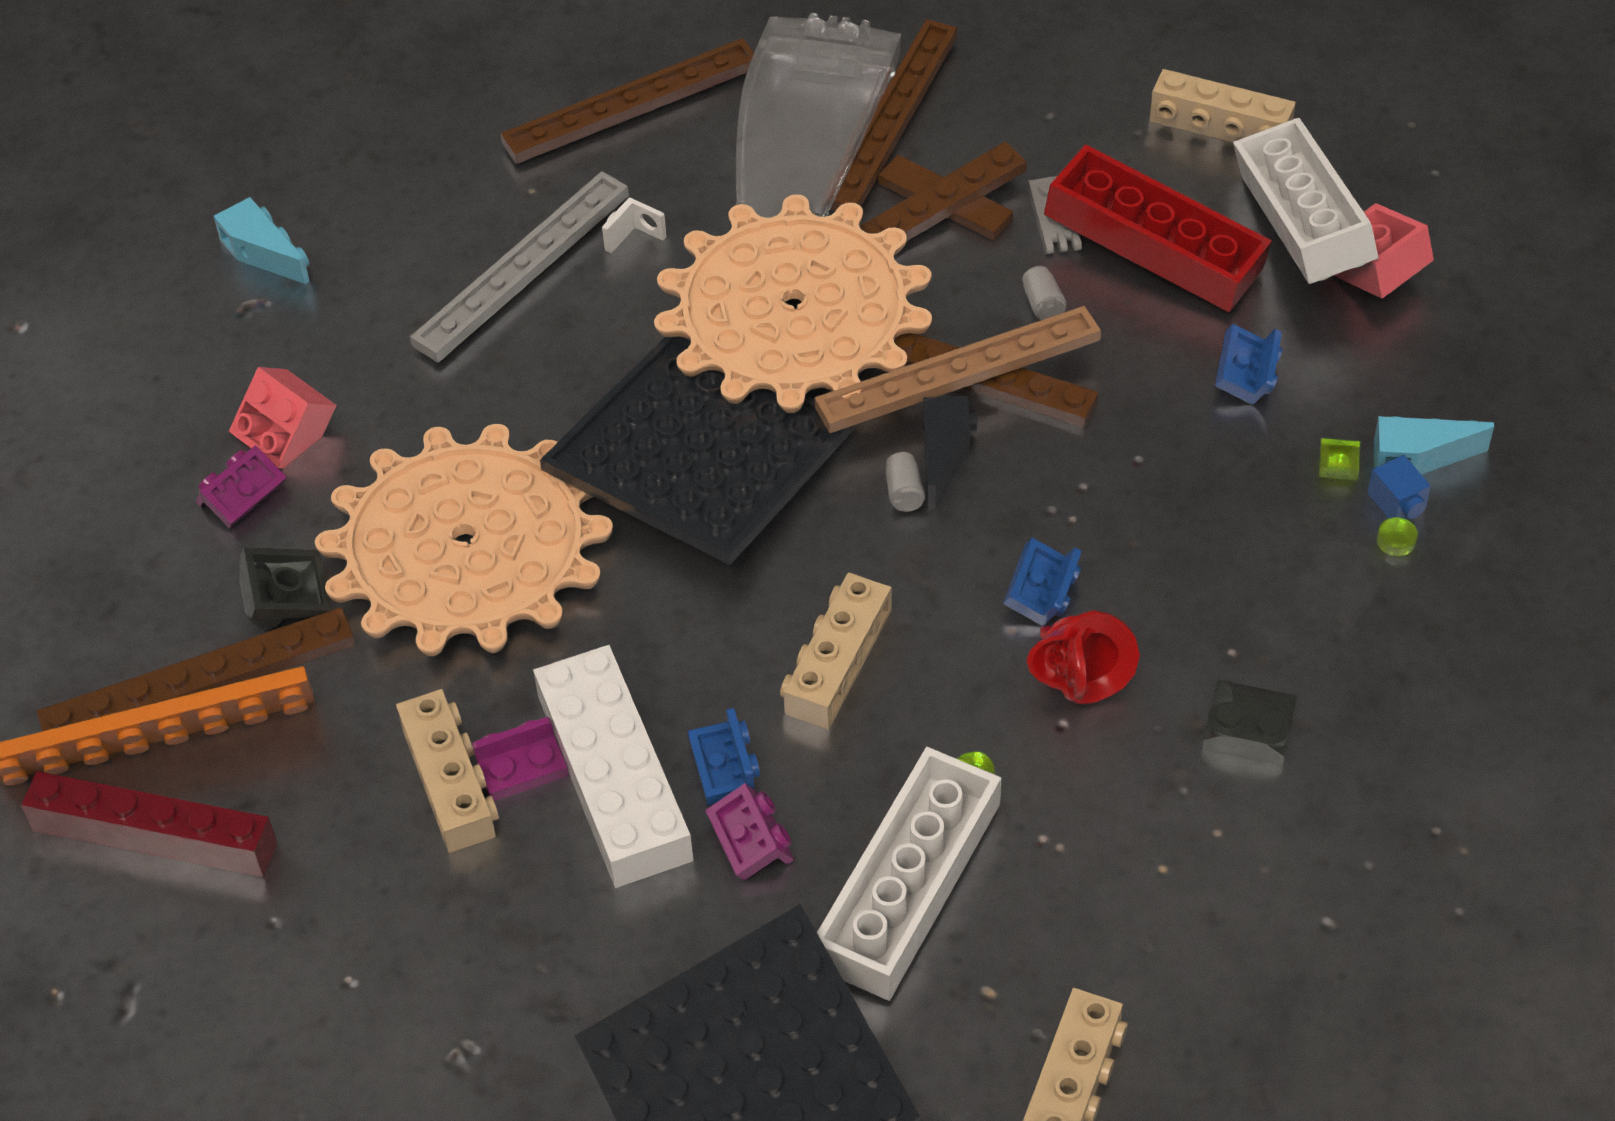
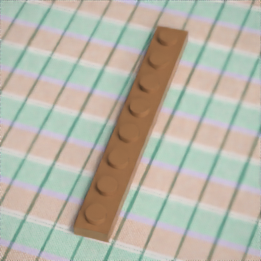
M1082 306L815 397V408L829 433L923 402V397H937L1100 341L1101 330L1086 307ZM861 389V393H854L850 395L849 400L842 398V396Z

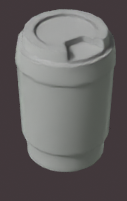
M1036 266L1026 271L1022 282L1035 316L1040 320H1044L1064 313L1067 303L1066 298L1048 268Z
M907 452L891 455L886 460L885 469L890 503L899 511L910 512L916 510L925 500V488L915 457Z

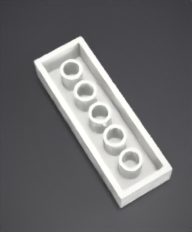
M1300 118L1233 142L1243 180L1308 284L1326 280L1335 274L1361 267L1365 263L1379 259L1371 222Z
M610 645L533 669L538 698L546 717H549L551 720L555 739L567 765L568 773L614 887L618 888L693 862L691 835Z
M926 746L817 931L844 981L890 1001L1000 806L1001 777Z

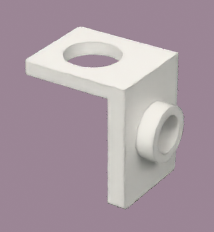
M629 197L617 211L610 214L607 222L602 226L605 251L612 253L634 228L664 240L667 237L664 213ZM642 214L649 215L655 221L657 227L650 226L644 220Z

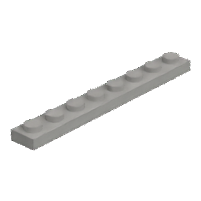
M601 171L410 336L412 347L439 363L629 196L628 186Z

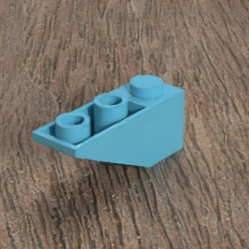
M249 197L213 216L220 241L238 261L303 284L310 282L306 268L310 264L305 252L301 247L295 248L291 244L290 237L283 227L277 228L274 225L272 217L265 207L259 208Z
M1379 416L1374 436V467L1376 468L1405 455L1422 475L1487 452L1494 430V422Z

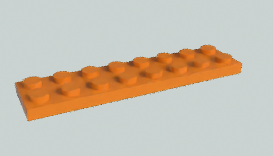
M301 666L0 742V782L3 781L4 785L9 786L21 784L29 779V774L36 773L37 771H44V773L54 775L61 774L69 770V764L84 761L86 765L100 764L109 760L108 754L125 751L127 755L140 754L149 749L148 744L163 740L167 745L179 744L189 739L188 734L203 730L207 735L219 734L228 730V724L244 720V723L247 725L258 724L266 721L268 714L282 710L286 715L298 714L307 710V704L315 702L313 690L305 667Z

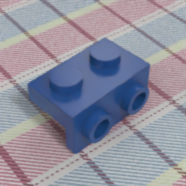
M1232 324L1225 331L1215 387L1252 405L1264 394H1270L1278 379L1275 370L1283 350L1280 347L1282 332L1274 329L1263 339Z
M1032 537L1023 548L1003 604L1042 626L1055 615L1060 617L1070 601L1067 591L1076 581L1081 571V566L1077 565L1082 551L1074 547L1064 556Z
M734 708L726 709L727 722L687 731L707 806L715 804L744 783L754 789V778L760 777L755 753L748 754L745 745L750 744L745 720L738 722Z

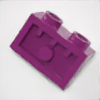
M255 445L246 453L243 450L235 453L226 463L228 468L221 474L217 475L213 472L198 485L200 491L196 503L200 508L206 504L230 528L285 483L287 477Z
M549 717L529 720L521 726L501 733L488 734L472 743L476 763L481 767L488 795L492 796L494 802L569 776L567 765L555 739Z
M744 783L705 810L736 876L742 880L747 879L777 858L786 864L794 860L788 847L792 844L791 837L780 823L777 824L773 813L776 812V807L764 791L758 793Z

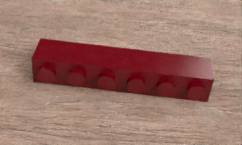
M39 771L36 772L21 803V807L33 832L258 877H264L277 846V840L268 816Z

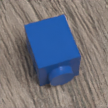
M1402 455L1372 469L1367 493L1390 521L1396 524L1407 518H1416L1426 510L1431 485L1407 457Z

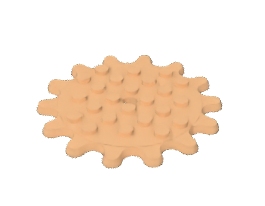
M795 194L788 196L783 201L781 212L771 218L759 216L751 206L745 204L736 205L730 209L728 214L732 228L727 234L712 236L706 232L696 230L684 237L685 248L696 258L692 266L686 269L668 268L661 271L657 276V283L661 290L666 294L680 298L681 302L676 308L661 312L654 319L656 330L664 337L679 336L691 340V345L677 357L678 368L686 376H695L708 370H717L724 373L725 379L720 386L721 394L726 401L733 404L742 402L754 390L769 389L777 394V402L783 411L795 413L802 407L805 394L810 390L826 388L835 391L859 383L861 381L858 378V374L867 368H877L885 372L903 368L907 363V355L904 350L894 343V339L901 334L924 333L932 323V315L927 309L913 306L906 299L908 295L924 290L931 280V271L923 265L904 266L894 260V256L905 246L907 241L906 233L900 228L895 227L885 229L876 234L862 231L859 223L863 217V209L856 203L842 204L832 215L819 217L810 211L809 201L806 197ZM790 299H799L801 301L797 305V309H794L793 305H788L785 302ZM861 389L842 396V398L849 400L850 395L854 393H861Z
M502 424L488 425L482 431L480 438L468 445L456 443L446 428L433 427L425 432L423 436L424 449L417 456L410 458L402 457L395 451L387 448L375 451L370 457V465L377 473V479L373 484L367 487L343 485L336 488L331 494L333 505L339 511L350 516L348 523L339 529L323 531L315 539L316 549L324 557L340 558L347 561L345 570L326 582L325 589L327 595L337 603L353 599L370 601L371 607L363 616L361 625L363 630L372 638H381L400 626L416 628L418 631L416 645L426 656L438 655L449 638L462 633L476 636L480 646L487 652H499L507 641V626L520 619L534 621L546 629L556 627L562 618L563 612L561 605L554 598L555 593L567 587L591 589L597 584L601 575L600 568L597 564L584 559L580 551L588 545L607 541L613 531L612 521L608 517L588 515L579 508L583 502L593 496L541 470L540 459L557 441L544 440L528 451H516L508 445L510 433L508 428ZM463 534L474 536L470 540L471 544L469 545L467 542H459L455 539Z

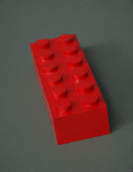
M1086 144L1050 184L1043 214L1229 313L1263 271L1272 240Z

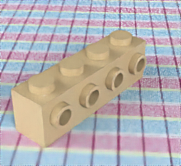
M1162 69L1152 91L1150 122L1234 142L1293 120L1296 102Z
M848 572L841 586L836 585L833 588L829 599V608L825 615L820 614L813 628L811 642L809 645L804 644L801 647L797 657V667L793 675L787 674L782 683L780 696L784 697L785 715L829 730L892 611V591L890 586Z
M440 689L396 704L402 730L448 853L495 838L496 835L492 821L498 820L499 815L492 796L484 798L481 791L482 788L487 786L480 765L472 766L469 757L474 756L467 732L459 734L457 726L461 725L462 721L455 701L447 703L443 690Z
M1073 987L1023 1121L1095 1120L1101 1097L1095 1096L1099 1083L1107 1085L1115 1061L1109 1058L1112 1047H1121L1128 1026L1127 1022L1121 1021L1123 1003Z

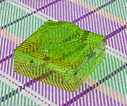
M1321 438L1319 477L1357 480L1360 441Z

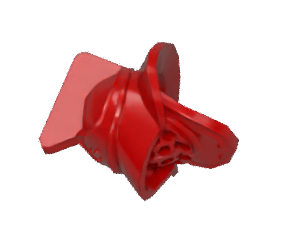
M1092 610L1077 616L1059 619L1052 626L1041 627L1040 637L1042 640L1030 649L1027 658L1029 671L1038 681L1049 687L1062 690L1065 698L1076 704L1095 703L1123 689L1136 673L1140 653L1136 637L1124 621L1112 614Z

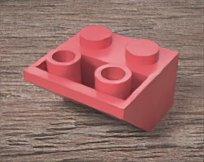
M258 367L229 432L250 448L256 445L277 468L283 469L322 438L337 405L287 369Z

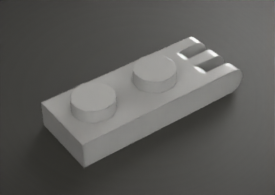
M1057 176L1028 180V192L1046 255L1054 254L1053 243H1057L1060 253L1068 251L1067 241H1071L1074 251L1082 249L1079 233L1043 215L1049 186Z

